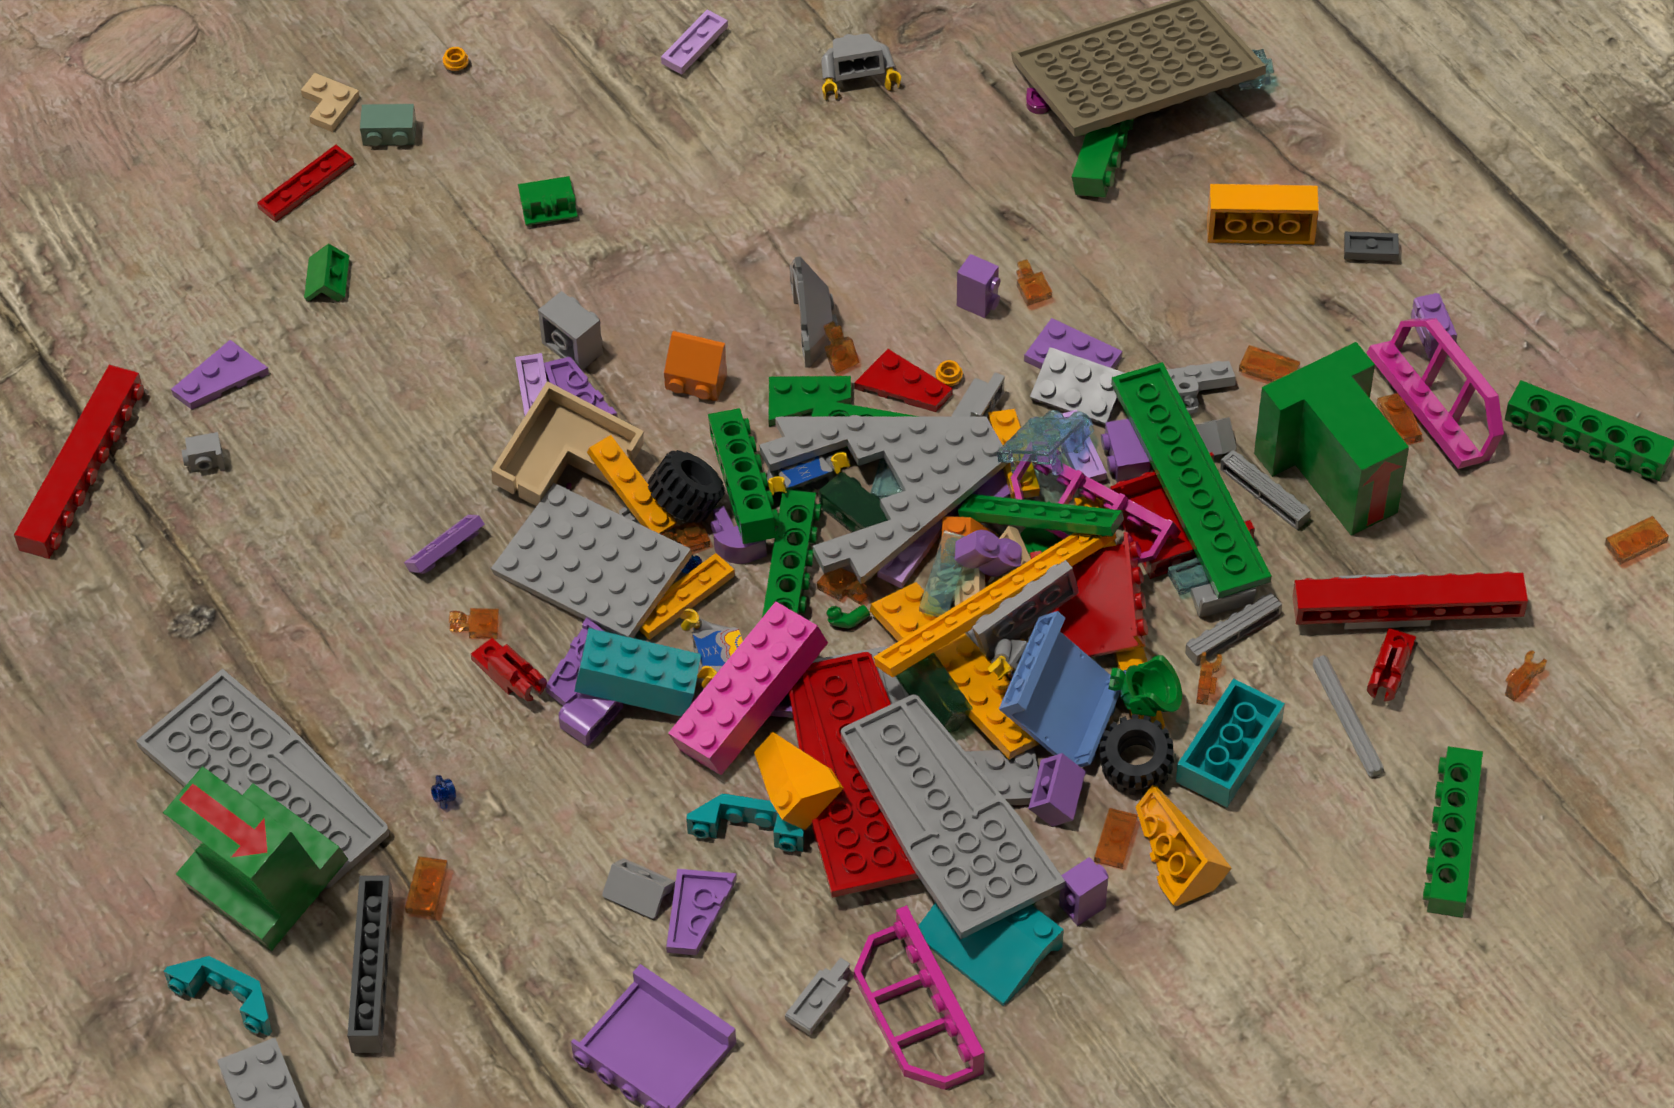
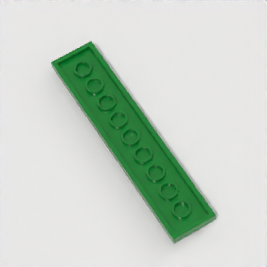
M1161 362L1112 377L1111 385L1217 598L1271 583L1272 575L1164 363Z

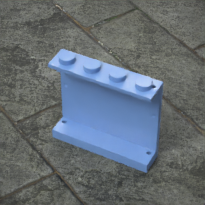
M1056 611L1038 617L999 710L1051 754L1058 755L1063 753L1078 766L1083 767L1090 765L1095 759L1096 749L1103 738L1109 718L1115 711L1114 706L1121 692L1120 690L1112 691L1108 689L1111 675L1060 632L1065 617Z

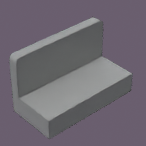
M995 372L989 383L975 378L953 412L952 417H987L988 419V412H993L1004 394L1005 376Z
M1211 584L1191 588L1190 594L1197 614L1201 618L1245 607L1248 604L1252 605L1257 590L1254 587L1218 599Z
M623 858L612 864L602 896L647 917L655 918L663 896L672 892L675 881Z

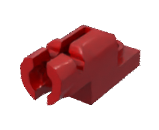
M1388 628L1367 686V692L1371 697L1375 699L1379 688L1384 687L1386 688L1384 701H1391L1395 698L1398 688L1401 686L1416 636Z
M492 637L471 653V660L508 695L514 692L526 701H533V696L530 694L532 688L540 695L546 688V678L508 644L502 647Z

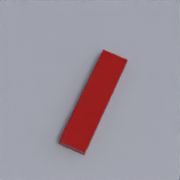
M337 144L258 201V209L276 223L354 165V158Z

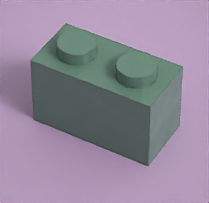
M414 104L362 105L360 120L362 144L372 146L415 145L417 121Z

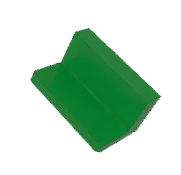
M328 243L310 256L304 299L310 301L321 292L338 302L345 298L350 255Z

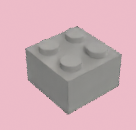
M561 291L538 309L542 343L560 358L571 357L578 367L584 370L603 354L600 319L595 313L584 309L574 297H569Z

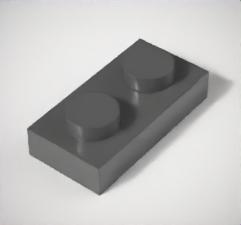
M1345 231L1344 259L1398 261V233Z

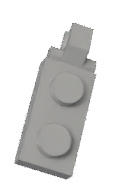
M840 957L831 970L827 968L823 971L819 970L786 1012L785 1020L811 1035L845 991L848 985V981L845 979L851 972V964Z

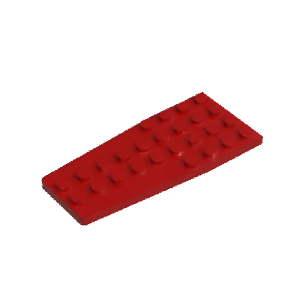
M861 652L814 662L789 691L798 749L832 769L844 788L811 823L831 897L834 898L919 879L841 740V729L891 705L872 655L869 652Z

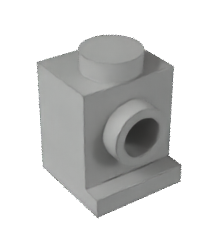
M218 432L185 438L187 449L182 450L184 466L190 465L192 472L204 471L219 467L220 471L225 470Z

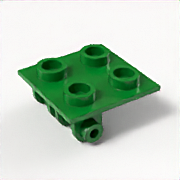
M570 176L518 184L526 226L578 218Z

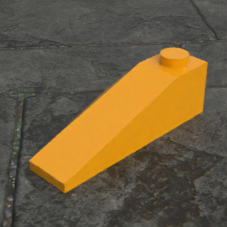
M774 732L754 752L771 803L782 820L806 830L812 823V820L816 819L844 789L832 769L818 762L815 758L798 749L795 745Z
M1152 785L1135 807L1145 837H1148L1152 852L1149 853L1151 861L1157 865L1159 872L1157 876L1158 884L1172 905L1179 906L1214 891L1232 868L1204 834L1157 786Z

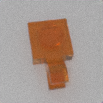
M1027 259L1017 262L1019 270H1016L1019 278L1017 279V288L1026 305L1029 306L1052 298V290L1042 271L1034 274Z
M834 321L823 325L824 331L831 342L830 345L824 347L831 371L837 374L860 363L852 338L843 336L841 326H835Z
M702 521L700 523L689 522L675 526L674 533H661V535L690 548L692 552L710 547V539Z
M843 568L824 573L817 582L818 590L840 602L847 596L854 602L862 605L868 597L864 593L867 586L863 583L860 584L859 581H856V575Z
M470 608V615H466L461 611H450V631H469V638L491 639L493 637L498 639L499 609Z
M1533 650L1526 653L1523 665L1519 669L1514 668L1506 678L1505 682L1508 684L1505 696L1513 701L1532 684V680L1536 675L1545 670L1546 659H1543L1538 664L1532 662L1535 654Z
M1202 652L1200 656L1201 670L1196 704L1208 705L1209 694L1215 695L1217 677H1212V675L1221 669V654L1217 655L1215 662L1210 663L1206 660V652Z

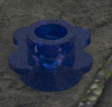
M436 775V782L431 787V794L433 800L440 802V807L444 810L447 809L448 802L455 801L456 790L451 779H443L441 775Z

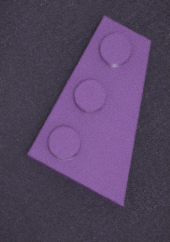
M677 869L666 945L667 953L698 954L737 880L736 873Z

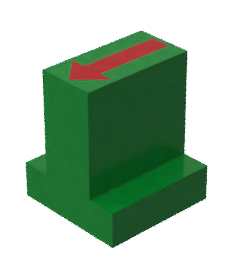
M1357 342L1262 387L1254 448L1255 456L1272 477L1296 466L1351 536L1398 513L1409 446L1370 399L1375 364Z
M203 766L163 812L194 850V853L176 873L177 877L187 888L271 951L348 861L347 856L338 845L254 783L241 795Z

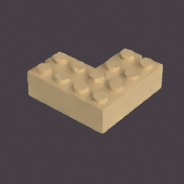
M547 381L491 470L492 483L512 494L518 490L520 498L535 506L539 504L553 483H557L568 464L611 486L587 454L589 447L612 435L633 463L644 445V431Z

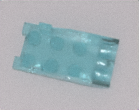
M1055 410L1047 412L1043 417L1034 416L997 451L998 462L1010 463L1012 473H1014L1020 461L1051 464L1053 475L1058 476L1063 471L1061 453H1080L1085 448L1084 441L1094 432L1091 419L1087 414L1080 411L1074 412L1068 418H1065L1062 413Z

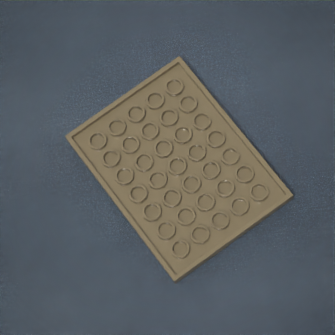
M1172 0L1011 52L1013 63L1074 137L1086 135L1091 131L1110 127L1113 124L1131 120L1149 112H1156L1161 108L1180 104L1198 96H1205L1210 92L1229 88L1232 85L1253 80L1266 74V65L1206 0Z

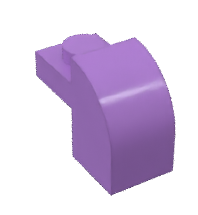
M724 506L713 509L714 521L711 522V528L714 533L715 552L722 559L730 563L745 564L767 556L766 540L743 544L738 526L734 527Z

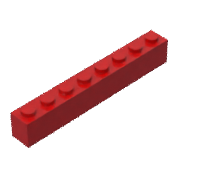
M108 365L14 533L19 551L50 559L54 550L60 547L62 535L66 528L72 525L74 514L78 506L83 505L89 486L95 483L100 466L107 461L110 448L120 437L121 428L125 421H129L131 418L132 408L136 401H139L143 396L144 386L141 383L138 372Z
M1509 571L1492 574L1478 572L1462 575L1449 573L1432 576L1420 574L1417 576L1401 577L1391 575L1388 577H1334L1331 579L1305 578L1295 580L1292 595L1296 625L1524 617L1528 603L1524 573Z

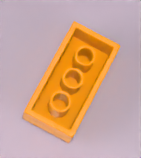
M1210 184L1207 211V243L1314 245L1319 213L1318 186Z

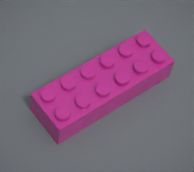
M775 601L668 732L679 750L719 775H722L828 644L818 625Z

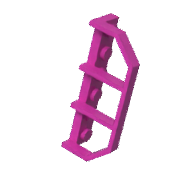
M1436 318L1401 321L1391 341L1370 345L1367 355L1458 469L1490 461L1504 435L1499 395ZM1412 327H1426L1439 343L1422 378L1399 351ZM1447 355H1449L1467 378L1450 412L1445 409L1429 389ZM1475 390L1478 391L1485 401L1489 436L1481 451L1477 449L1457 424Z
M1030 444L1011 476L1016 499L1025 500L1020 480L1031 462H1033L1035 470L1048 476L1049 472L1058 477L1056 481L1067 487L1058 502L1059 504H1069L1079 488L1081 489L1080 494L1087 499L1095 501L1098 498L1105 502L1103 506L1106 509L1122 510L1123 513L1129 515L1127 520L1139 527H1142L1143 524L1151 527V533L1157 536V539L1149 551L1141 553V557L1138 558V564L1156 559L1168 537L1176 541L1181 532L1173 521L1166 520L1129 500L1124 494H1118L1085 476L1080 470L1076 471L1041 452L1032 444ZM1044 529L1062 540L1069 536L1060 530Z
M908 906L896 909V922L893 923V926L868 936L854 969V979L903 1075L946 1090L984 1074V1051ZM896 937L899 940L904 939L907 944V956L912 964L916 963L920 971L917 975L871 992L862 974L874 946ZM922 985L924 988L929 987L933 994L931 996L933 1006L937 1013L942 1012L944 1017L894 1037L878 1003ZM946 1029L951 1038L955 1036L959 1044L957 1045V1050L960 1058L964 1063L968 1061L970 1067L944 1077L908 1065L900 1048Z

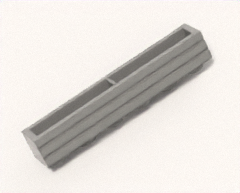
M1232 450L1221 459L1220 470L1293 528L1298 530L1309 521L1311 510L1305 504L1299 502L1294 495L1286 492L1280 484L1272 481L1267 474L1258 470L1254 464L1249 463L1241 454Z
M1272 593L1267 596H1261L1254 604L1246 605L1239 613H1233L1229 619L1224 622H1218L1211 630H1205L1201 636L1196 639H1190L1186 644L1185 654L1197 666L1281 615L1282 604Z

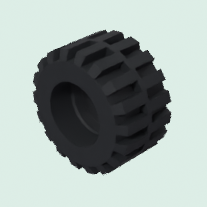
M681 450L667 453L648 480L649 491L658 504L676 518L690 523L705 521L725 494V487L722 479L718 476L719 474L701 458Z
M1138 714L1132 715L1130 720H1127L1126 716L1120 718V724L1113 722L1110 725V732L1105 730L1103 741L1100 742V759L1104 777L1108 776V783L1112 787L1117 784V790L1122 793L1125 789H1129V795L1136 796V791H1141L1142 795H1145L1152 785L1160 789L1159 782L1165 784L1168 781V774H1171L1173 770L1172 738H1169V731L1166 728L1162 729V723L1158 720L1152 723L1151 717L1144 715V719H1138ZM1133 745L1145 746L1154 753L1148 762L1141 765L1129 764L1120 755L1126 748Z

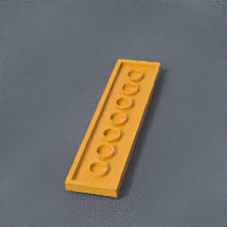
M917 582L871 603L870 612L897 641H900L945 613L936 602L931 601V597ZM965 633L918 662L1008 759L1040 744L999 710L1011 681L1006 676L998 680V676L994 671L992 673L988 671V667L992 664L989 658L986 659L979 647Z

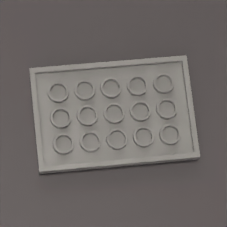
M553 483L491 567L494 575L584 620L588 618L597 626L613 634L634 638L693 554L690 548Z

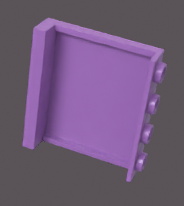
M640 964L633 971L634 982L580 1042L575 1039L571 1041L573 1059L584 1068L590 1067L603 1082L609 1085L611 1083L620 1088V1091L627 1099L631 1101L637 1100L644 1105V1108H681L737 1043L736 1029Z

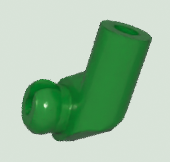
M865 605L859 606L850 613L842 612L840 607L832 606L827 610L826 615L828 616L827 621L832 626L850 629L870 617V612Z

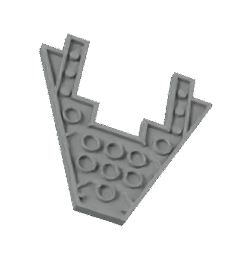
M858 415L849 417H776V426L782 437L759 445L760 453L770 472L848 446L858 466L885 458L903 491L880 499V507L888 521L813 545V554L823 573L851 565L860 584L865 583L1009 463V455L987 417H860Z

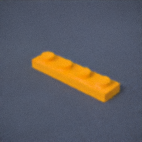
M1015 409L988 412V420L1009 455V463L1003 467L1011 498L1016 499L1011 476L1027 451ZM1032 462L1020 480L1024 498L1040 495V487Z
M612 435L589 447L587 454L642 526L662 535L676 525L677 522L672 515L652 497L648 483Z
M717 553L713 554L669 587L639 631L649 640L680 618V615L686 609H692L735 576V569Z

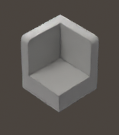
M1230 417L1195 425L1209 453L1213 452L1214 455H1219L1236 450Z

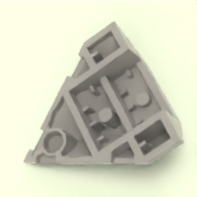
M799 256L795 257L790 265V285L794 304L798 303L800 309L801 347L805 367H811L834 342L833 331H838L836 314L832 315L831 312L834 309L832 293L829 294V287Z

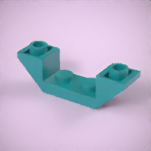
M722 793L687 814V833L698 838H717L721 819H727L733 823L747 822L754 823L760 827L773 826L775 848H780L786 852H803L804 850L803 830L782 820L769 800Z
M211 956L167 966L164 970L168 988L178 995H183L184 993L194 998L206 980L217 989L224 988L230 991L234 997L244 1002L239 1009L243 1025L249 1031L256 1034L261 1032L270 1036L272 1033L260 981Z

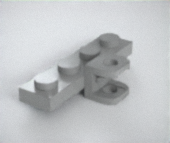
M1216 361L1210 364L1167 369L1184 404L1189 405L1186 407L1189 414L1197 413L1199 410L1197 394L1200 390L1235 385V374L1229 361Z

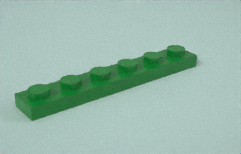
M976 494L968 496L958 509L959 517H971L978 522L1100 536H1113L1124 520L1122 510Z

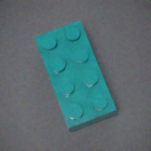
M588 628L574 692L682 717L692 703L701 654Z
M1233 678L1178 762L1176 782L1228 808L1283 721L1285 703Z

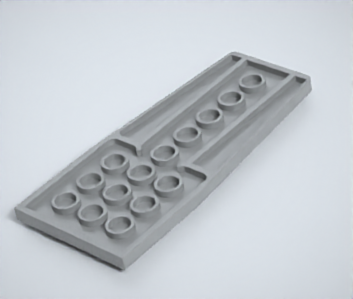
M224 669L216 673L136 740L138 747L184 787L202 766L241 795L254 783L338 845L347 856L348 861L325 889L333 886L389 836L387 824L280 716Z
M910 695L841 729L842 742L910 864L960 939L1065 888V880L1020 816L917 695Z

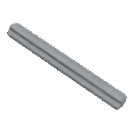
M1325 655L1316 657L1313 660V668L1367 774L1370 777L1382 774L1383 765L1329 659Z

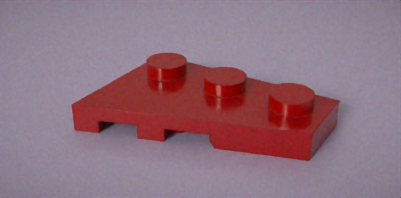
M887 349L854 382L855 390L864 392L867 389L877 392L880 397H895L902 399L904 404L937 412L953 394V388L890 349Z

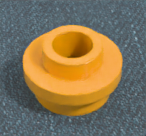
M460 47L447 49L443 56L444 67L451 71L462 70L469 62L467 53Z
M946 360L937 367L935 377L948 386H954L962 380L963 371L957 362Z

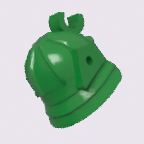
M1157 655L1150 661L1138 666H1129L1126 674L1119 668H1112L1108 689L1112 691L1120 690L1121 699H1123L1127 709H1131L1132 714L1154 717L1157 711L1175 712L1180 708L1182 703L1181 683L1175 669L1163 655Z

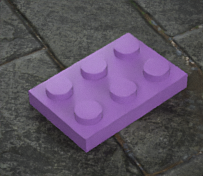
M1051 318L1025 353L1024 362L1041 369L1049 347L1114 369L1122 358V351Z

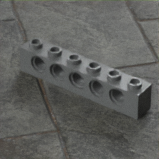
M389 875L359 876L347 1034L351 1053H382L393 890Z

